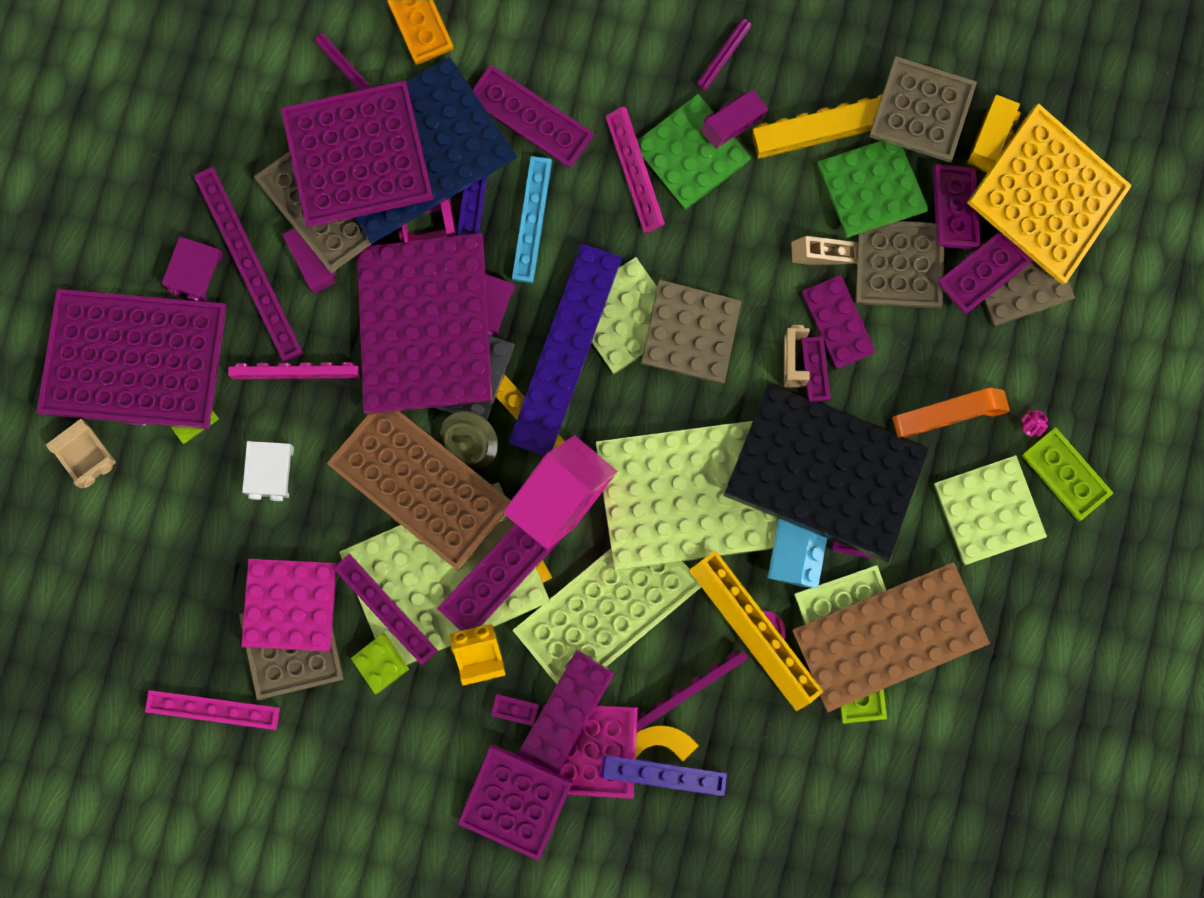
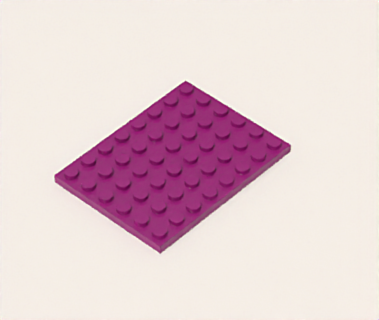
M482 233L409 241L408 243L401 242L368 246L357 254L364 413L375 414L493 401Z
M57 289L37 413L39 415L209 430L227 305L224 303Z

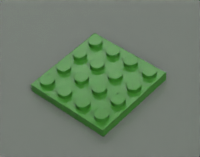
M699 94L637 140L644 162L684 210L688 209L751 160L750 155L735 137L716 149L702 133L701 128L705 123L703 120L710 113L714 112Z
M880 141L818 161V168L846 237H851L928 211L927 204L903 147Z

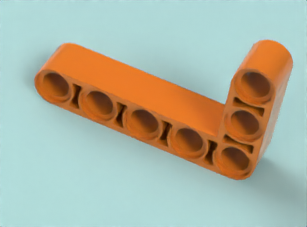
M987 388L894 416L892 420L897 437L906 438L981 415H1002L1010 412L1004 390Z

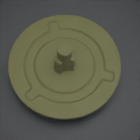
M459 411L451 414L443 422L440 431L442 446L472 470L485 468L492 463L498 452V439L493 427L486 419L473 412Z

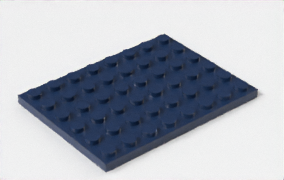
M450 56L406 81L434 200L354 217L371 244L517 159L515 152Z

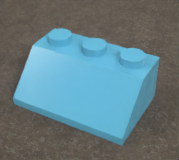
M779 519L768 578L799 587L818 588L827 538Z

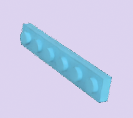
M531 156L512 281L534 284L552 159Z

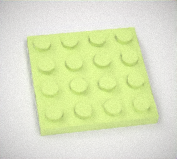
M636 257L618 269L592 341L593 346L613 375L643 355L657 286Z
M1017 456L933 484L963 566L1047 537Z
M876 565L821 584L818 588H810L798 592L794 596L806 625L886 591V588Z

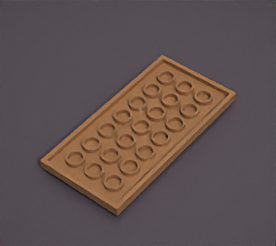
M400 411L368 414L327 462L328 466L457 571L505 515L503 512L511 503L509 498Z
M954 562L792 630L811 676L823 690L820 697L827 712L990 644Z

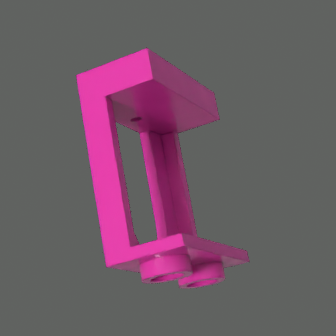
M450 198L425 212L430 213L442 210L445 224L444 230L414 235L408 231L406 223L402 226V230H399L401 242L408 243L409 241L457 236Z

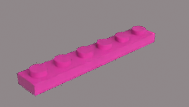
M620 107L608 114L606 119L644 233H650L665 225L627 109L626 107Z
M344 362L342 366H334L333 363H321V366H312L311 363H299V366H291L289 363H278V366L258 363L256 367H248V364L238 363L235 364V367H229L228 375L232 379L361 378V369L352 362Z
M149 690L145 712L277 730L280 708Z

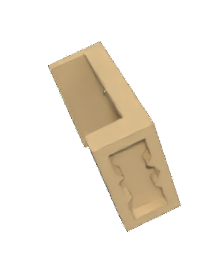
M792 325L791 328H787L784 336V387L805 388L809 381V371H795V340L807 338L809 334V328H804L803 325Z

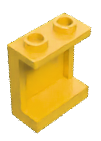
M493 624L449 634L451 650L454 652L463 686L505 676L503 659Z

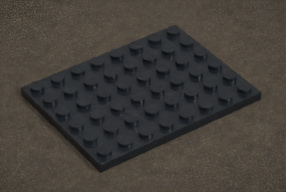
M768 383L723 496L888 563L929 448L904 437L899 438L894 433L817 402H809L807 398Z

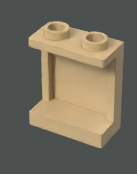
M82 419L46 444L50 452L56 455L73 478V483L79 488L91 486L95 482L96 477L111 471L112 465L116 463L89 424Z

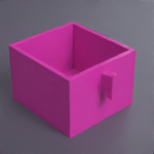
M574 435L545 455L503 513L548 550L578 525L618 471Z

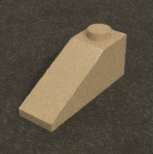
M804 236L792 242V263L807 265L857 264L858 242Z

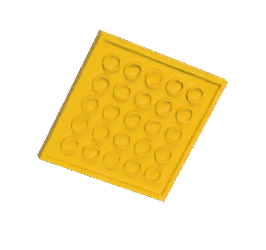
M1037 104L1032 108L967 203L1060 284H1065L1132 185L1046 109Z

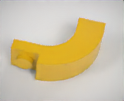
M668 726L649 727L636 733L635 758L650 746L662 745L671 749L684 761L699 745L687 734L676 728Z

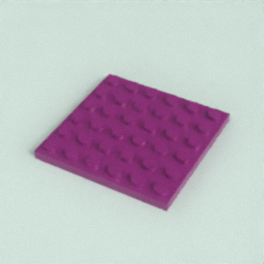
M406 80L281 108L307 228L434 200Z

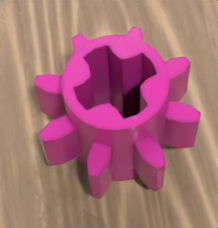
M1028 410L1020 419L1023 422L1021 425L1022 430L1029 436L1037 434L1040 437L1048 428L1046 424L1048 419L1039 410L1034 412Z

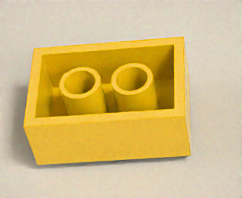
M995 95L986 112L966 165L985 173L989 172L1012 137V129L1021 114L1018 111L1019 103Z

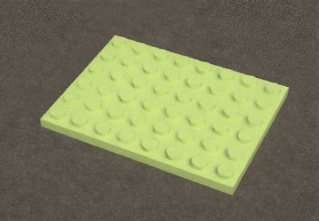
M753 421L604 440L595 443L597 454L618 471L603 491L614 571L704 559L715 550L720 556L773 549L779 518L723 496Z
M499 482L492 485L504 494ZM504 515L458 571L402 525L342 550L340 555L343 560L348 554H351L440 651L451 646L449 634L459 632L460 630L437 608L516 523ZM536 568L482 626L493 624V627L550 602ZM359 598L375 639L385 633L406 665L417 661Z

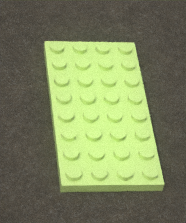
M610 549L554 595L549 603L542 605L518 625L513 632L557 684L576 650H580L607 667L698 591L701 586L684 562L614 571Z

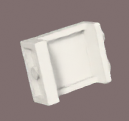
M247 441L242 493L248 495V499L261 500L262 496L270 497L271 501H283V498H289V470L294 447L291 444Z

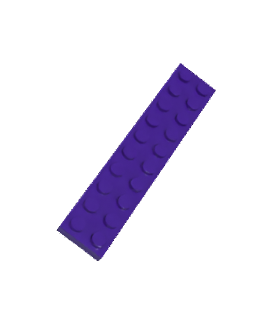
M581 244L509 441L510 445L544 457L553 450L622 257Z

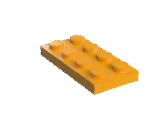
M387 0L416 65L454 49L433 0Z

